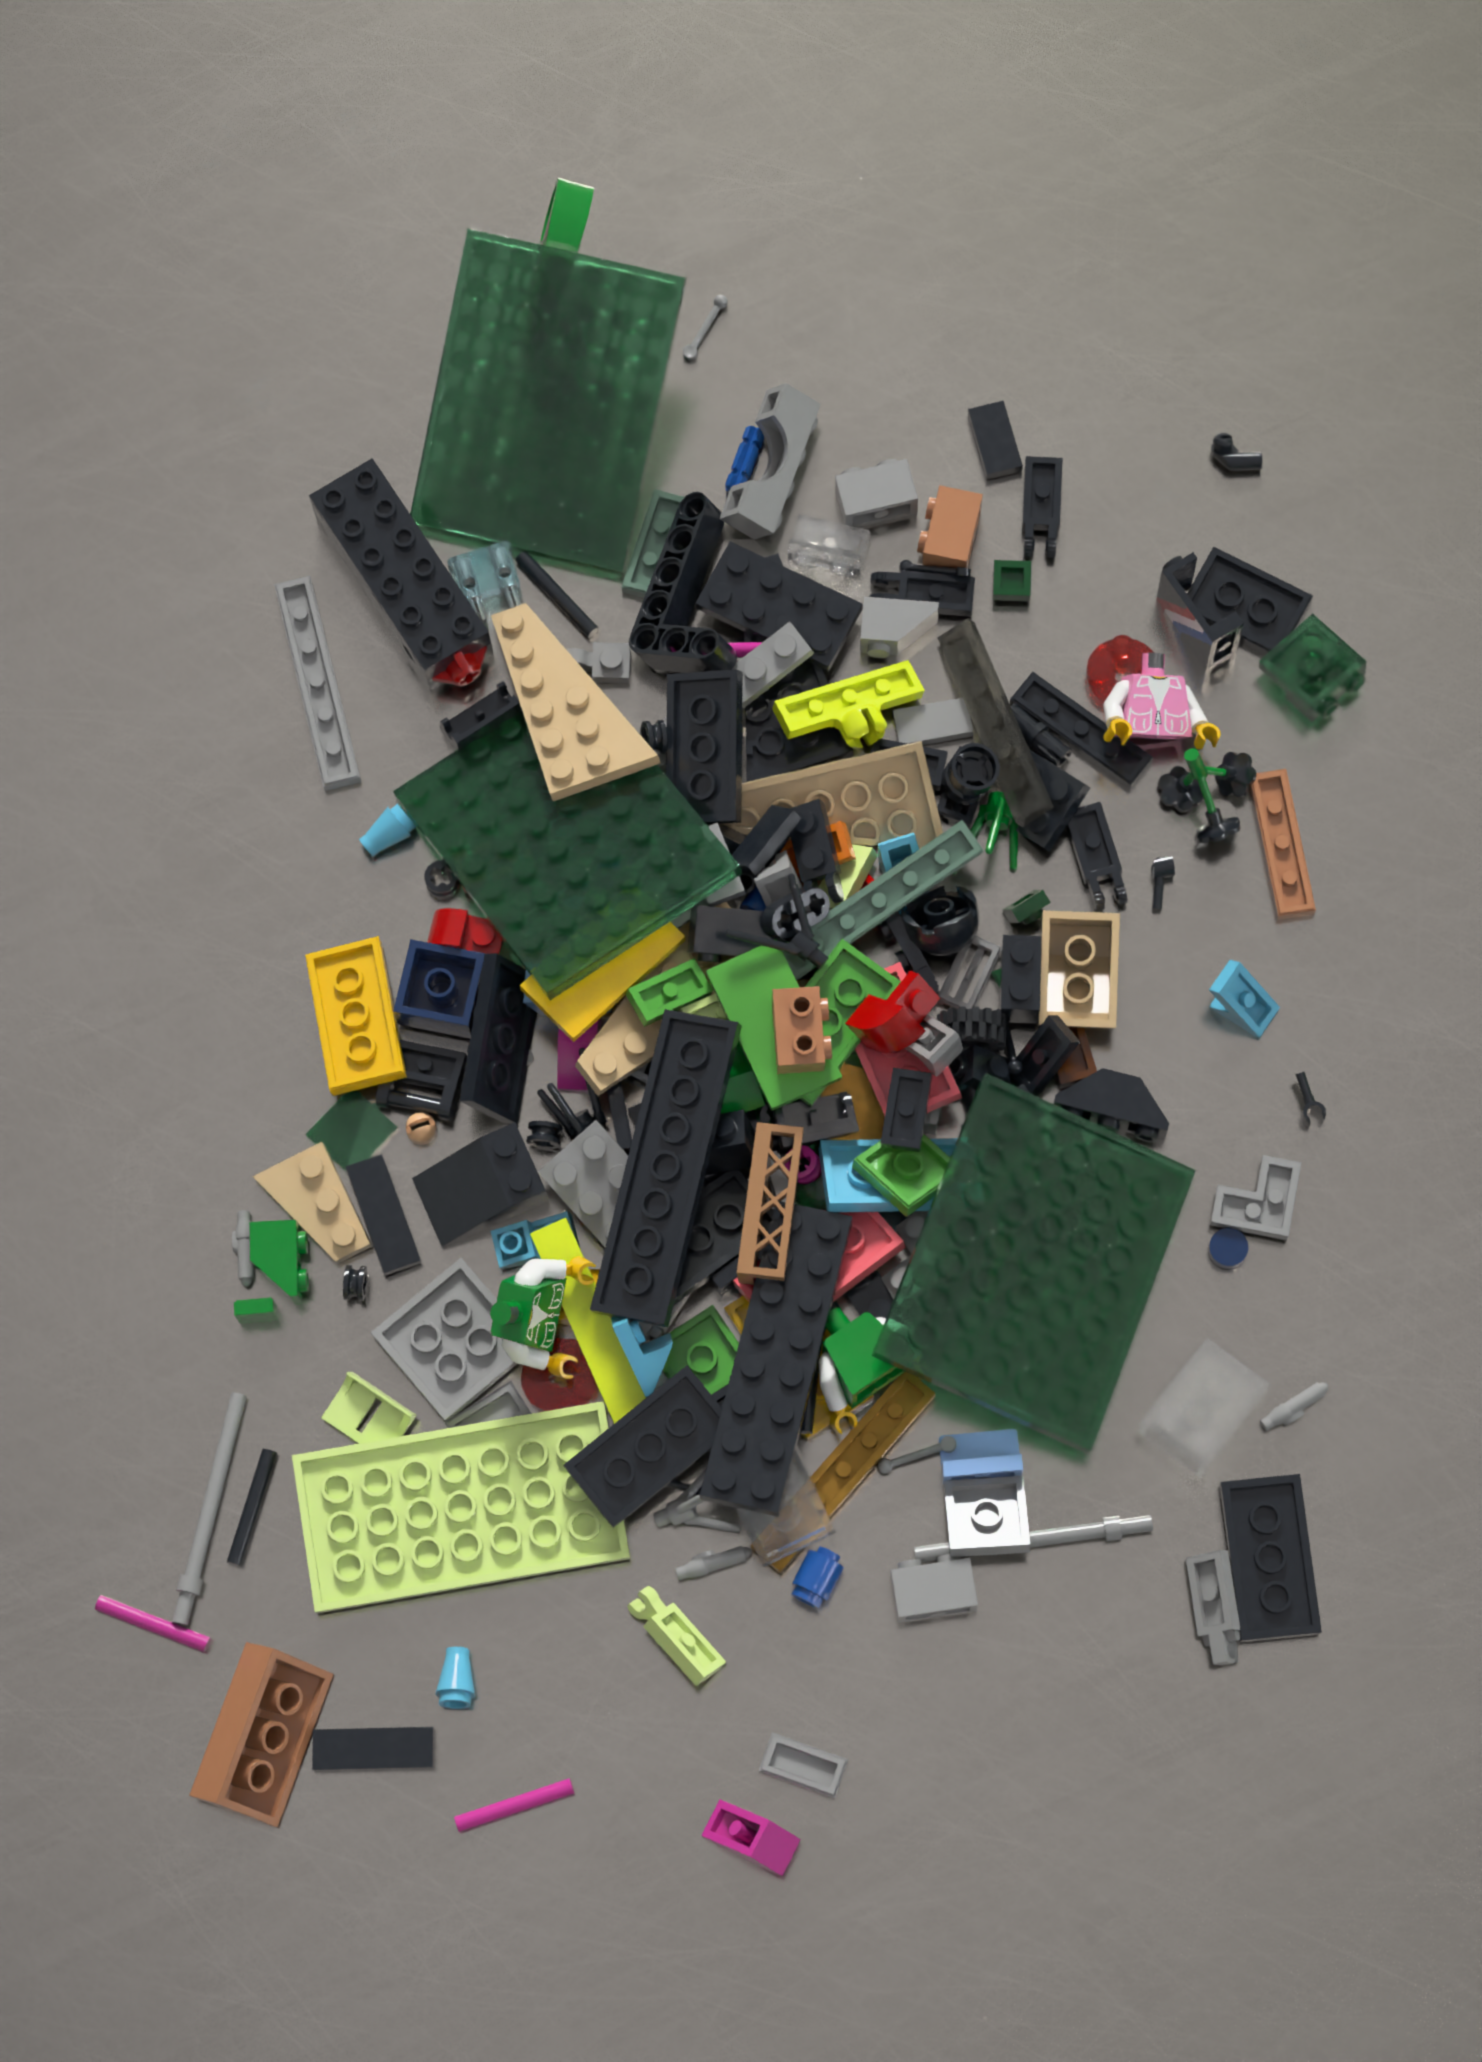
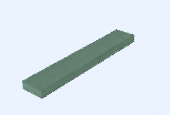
M961 820L834 907L822 921L811 926L815 935L813 939L820 944L818 949L826 956H829L841 939L852 944L984 853L983 848L964 821ZM782 951L796 981L817 968L809 960L804 962L798 956Z

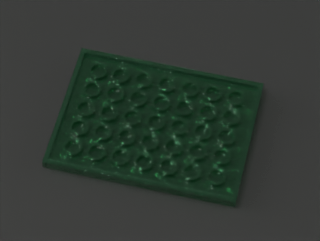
M468 228L410 512L416 524L615 571H625L687 277Z
M523 711L515 717L505 720L498 728L484 737L474 740L467 748L460 752L458 750L454 751L393 791L396 800L549 1000L560 995L743 874L737 861L658 765L553 801Z
M986 1073L980 1080L871 1356L1087 1454L1093 1448L1196 1170Z

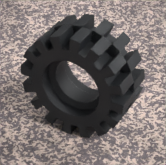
M966 1006L959 1007V1009L948 1008V1011L942 1010L940 1014H937L938 1021L959 1034L963 1047L962 1051L973 1044L994 1053L1004 1050L1006 1047V1015L999 1010L992 1011V1008L987 1007L979 1009L977 1006L967 1009Z

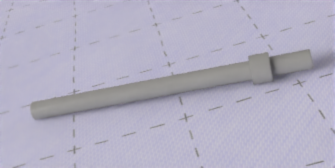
M231 1393L185 1574L180 1575L176 1589L180 1593L172 1623L188 1626L195 1596L200 1595L203 1584L200 1575L247 1397L243 1394Z
M1118 1515L1103 1517V1522L1029 1531L1030 1548L1105 1538L1106 1541L1120 1540L1122 1535L1153 1531L1151 1515L1119 1519ZM949 1542L914 1547L915 1559L927 1562L937 1560L938 1556L950 1554Z

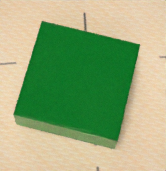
M271 1297L236 1300L234 1302V1316L240 1324L279 1320L278 1306Z

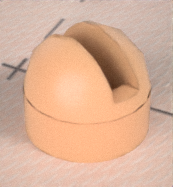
M424 1112L415 1113L406 1122V1133L413 1143L425 1145L436 1137L437 1125L431 1115ZM426 1121L430 1123V1125L411 1130V1127Z

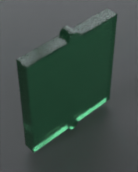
M355 1090L345 1093L305 1135L315 1145L320 1142L325 1144L331 1159L346 1172L345 1166L371 1158L398 1130V1127L379 1111L376 1103L371 1104Z

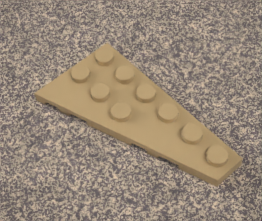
M526 603L491 615L553 801L661 763L655 751Z
M922 741L742 783L741 823L724 824L742 834L748 835L771 805L792 808L820 799L825 803L830 825L839 821L846 823L852 844L874 846L878 843L914 832L920 849L943 833Z
M727 902L713 906L720 908H731L727 904ZM690 921L678 929L685 935V942L641 982L693 958L697 961V953H687ZM721 956L720 963L697 961L710 984L706 970L735 957ZM625 996L575 1065L598 1096L652 1061L662 1019L644 1027L627 996Z

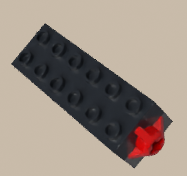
M371 458L310 494L309 498L316 520L429 691L431 692L445 683L465 686L473 682L481 673L483 661L494 654L489 631L374 459Z

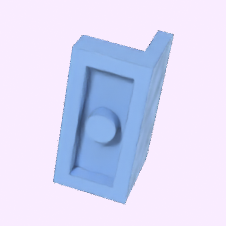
M1016 1429L942 1435L939 1437V1443H941L945 1436H951L956 1440L957 1445L956 1449L951 1453L940 1451L943 1484L944 1480L1022 1476V1454L1019 1452Z

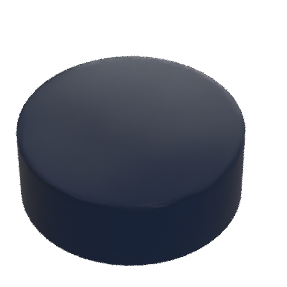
M1221 1229L1210 1240L1208 1247L1209 1256L1213 1263L1221 1268H1236L1246 1259L1249 1249L1248 1241L1236 1229Z

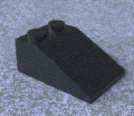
M515 1122L476 1139L412 1178L442 1249L549 1202L544 1185Z

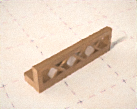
M757 1122L737 1266L739 1283L754 1285L755 1278L785 1280L804 1127ZM774 1135L794 1137L793 1150L779 1160L772 1151ZM791 1160L789 1172L784 1165ZM780 1169L789 1180L788 1187L774 1197L767 1188L770 1175ZM767 1197L770 1201L765 1204ZM784 1198H786L785 1209L779 1203ZM775 1206L784 1217L783 1225L769 1235L762 1226L763 1216ZM761 1234H762L765 1239H763V1240L760 1242ZM781 1235L779 1247L774 1240ZM768 1244L779 1255L777 1269L757 1267L759 1251Z

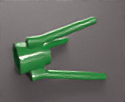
M995 791L989 794L986 805H980L978 816L970 831L976 838L986 820L985 823L990 827L985 852L991 854L999 830H1006L1010 826V869L1014 871L1017 869L1018 832L1016 829L1021 818V814L1016 812L1018 800L1009 793Z

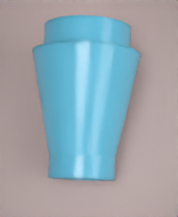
M397 803L391 809L387 807L359 841L371 856L374 857L382 850L412 836L410 832L417 826Z
M446 1648L445 1660L435 1695L439 1697V1705L441 1707L465 1709L471 1706V1699L475 1697V1690L469 1659L470 1650L468 1648Z

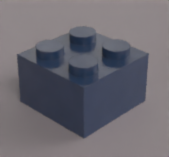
M410 939L393 1010L398 1025L471 1038L473 1014L478 997L480 973L485 953Z

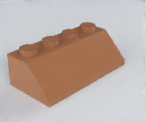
M246 1642L189 1796L278 1827L333 1673L274 1648Z

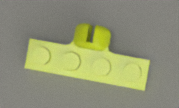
M909 660L776 700L772 710L787 739L823 728L835 727L840 731L847 745L853 749H862L863 745L859 738L862 737L866 745L871 746L884 736L887 723L881 713L882 710L922 698L924 688Z

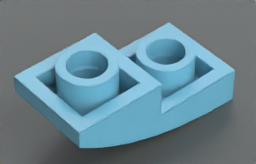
M566 1211L534 1222L524 1220L492 1230L491 1235L499 1268L525 1265L529 1260L541 1259L530 1233L565 1217L579 1245L572 1214Z

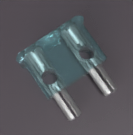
M502 541L453 556L447 560L449 572L454 574L458 587L476 613L475 603L477 604L483 623L487 621L482 601L505 594L510 609L514 607L510 595L512 592L516 606L521 605L517 590H521L520 581L511 557L513 552L511 542ZM504 574L510 575L507 578L501 577ZM468 585H474L473 588H466Z

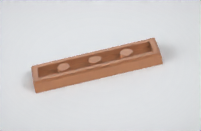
M1280 769L1256 773V780L1249 785L1277 920L1314 915L1316 908L1287 770Z

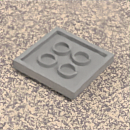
M462 1258L457 1260L371 1332L375 1340L445 1422L457 1415L518 1364L513 1362L503 1349L502 1338L491 1335L493 1320L490 1316V1310L497 1302L496 1297Z

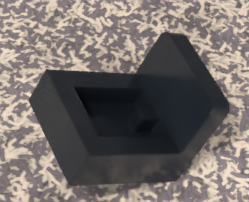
M973 1044L962 1051L949 1065V1069L960 1092L970 1086L998 1098H1002L1010 1093L1009 1058Z

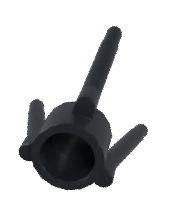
M585 1048L579 1049V1056L583 1054L586 1050ZM587 1081L586 1085L593 1114H590L588 1109L574 1114L553 1083H549L547 1088L557 1105L543 1089L537 1091L538 1096L564 1127L571 1140L575 1139L595 1120L601 1125L608 1122L602 1112L598 1095Z

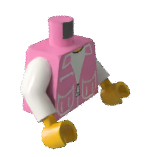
M1143 653L1142 674L1123 676L1103 703L1105 721L1108 728L1103 737L1106 742H1111L1113 737H1119L1121 745L1124 746L1129 738L1181 740L1192 737L1193 733L1196 735L1194 740L1195 748L1203 749L1206 742L1205 738L1211 741L1213 747H1216L1221 735L1219 728L1208 722L1190 687L1185 684L1184 677L1164 675L1165 654Z

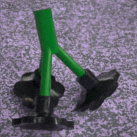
M1188 749L1184 753V758L1191 772H1187L1181 766H1175L1169 773L1163 774L1158 780V786L1162 790L1160 799L1166 806H1174L1179 812L1184 813L1188 812L1192 805L1199 804L1204 798L1208 810L1205 812L1208 824L1196 830L1197 841L1199 843L1222 841L1228 835H1233L1240 831V820L1238 817L1222 818L1220 809L1214 806L1206 777L1208 775L1216 777L1220 782V791L1223 795L1244 797L1249 791V785L1254 783L1257 776L1256 770L1251 766L1252 758L1247 753L1237 754L1235 752H1228L1224 755L1222 764L1216 768L1205 766L1197 749Z

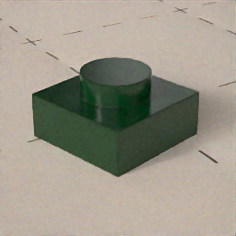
M994 560L993 600L1030 601L1031 561Z
M1032 890L1002 910L1010 923H1020L1022 921L1024 925H1027L1040 918L1043 913L1042 908L1051 902L1044 890Z

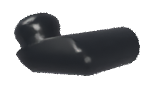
M1219 433L1214 437L1213 444L1211 445L1212 454L1228 470H1262L1261 451L1240 452L1233 445L1232 436L1228 433Z

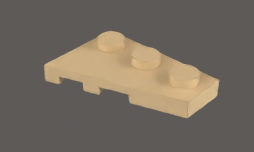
M322 1142L252 1176L338 1264L372 1247V1243L326 1146Z

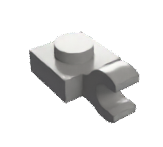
M593 642V653L578 648L566 649L585 672H592V680L595 683H629V643Z

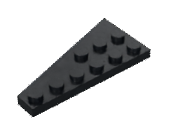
M778 553L765 557L783 566ZM744 631V642H764V640ZM804 661L745 707L747 782L853 756V748L846 744L840 731L835 727H827L787 739L772 710L776 700L828 685L822 668Z

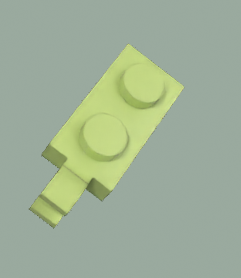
M647 1586L637 1594L640 1599L637 1598L628 1604L627 1608L634 1617L648 1620L643 1627L695 1686H698L718 1672L726 1663L723 1657L674 1603L666 1607L652 1587Z

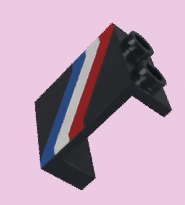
M1192 552L1184 558L1181 556L1174 557L1163 566L1156 600L1205 670L1237 652L1244 623L1236 612H1233L1212 626H1209L1185 592L1192 586L1197 557Z

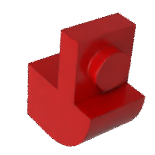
M454 908L439 909L434 912L427 942L485 954L498 953L501 955L507 923L471 916L468 910Z
M909 971L887 1000L868 994L845 1024L867 1048L880 1053H894L908 1047L923 1035L925 1030L920 1023L939 1001L940 997L920 974Z

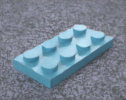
M969 1138L930 1139L963 1169V1173L960 1179L915 1211L981 1210L984 1200L975 1148ZM881 1139L820 1140L818 1151L828 1212L899 1211L852 1168L853 1160Z

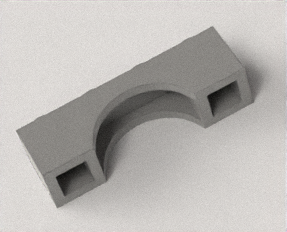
M787 383L766 391L755 423L761 429L767 441L769 450L767 468L758 481L749 480L731 487L719 518L720 520L754 540L774 534L781 525L783 519L781 512L785 501L793 492V479L797 468L805 459L806 443L817 426L818 418L816 416L821 405L820 403Z

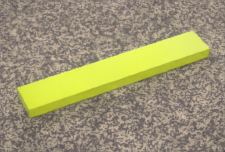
M566 1217L530 1233L541 1259L565 1260L566 1264H569L574 1257H584ZM586 1267L582 1274L593 1278L589 1267ZM565 1276L567 1280L562 1307L615 1424L647 1397H645L614 1332L611 1316L597 1314L590 1310L596 1287L595 1281L590 1285H583L572 1277Z

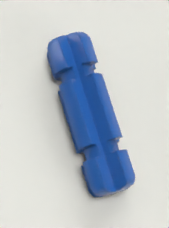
M747 426L742 437L743 441L739 445L731 467L732 471L725 483V489L728 493L732 486L746 482L751 476L759 454L758 450L761 448L765 438L763 432L758 427Z

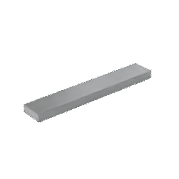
M311 576L274 584L324 790L327 791L359 783L361 778Z

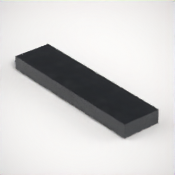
M1033 671L1010 699L1011 705L1017 703L1020 708L1038 723L1044 722L1047 724L1051 734L1128 789L1133 787L1153 761V756L1129 739L1124 746L1121 745L1119 737H1113L1111 742H1106L1103 738L1108 729L1105 722Z

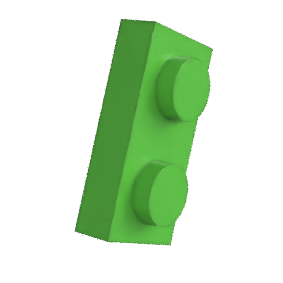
M693 958L628 988L625 995L645 1027L662 1019L665 1009L680 1011L682 1007L711 996L713 989L697 961Z

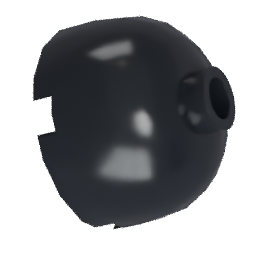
M935 886L908 904L905 911H901L905 930L910 940L919 947L920 951L930 955L950 957L966 948L973 941L979 926V909L972 891L956 886L957 892H945L944 886Z

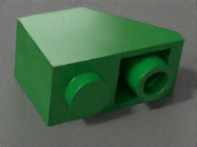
M297 1220L249 1222L250 1261L253 1266L295 1305L303 1304L302 1292H309L308 1270L302 1269V1254H308L307 1231H301Z

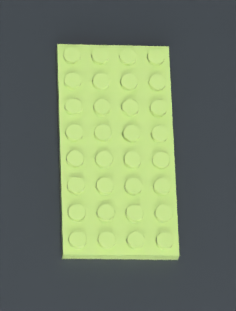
M604 1401L292 1455L315 1613L630 1559L624 1520L613 1529L563 1467L566 1462L609 1428Z

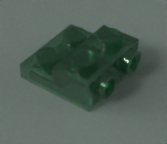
M1312 613L1259 661V668L1285 691V699L1313 722L1319 716L1323 719L1328 718L1339 705L1337 699L1346 691L1353 695L1363 686L1366 681L1364 675L1366 673L1367 661Z

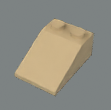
M1043 910L1038 1026H1041L1048 1015H1058L1068 1027L1116 1029L1120 913Z

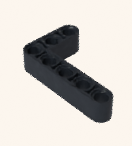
M698 491L686 495L678 506L629 638L630 648L648 666L655 670L681 673L732 670L737 661L736 651L715 630L687 626L724 526V522L719 519L722 512L703 493Z

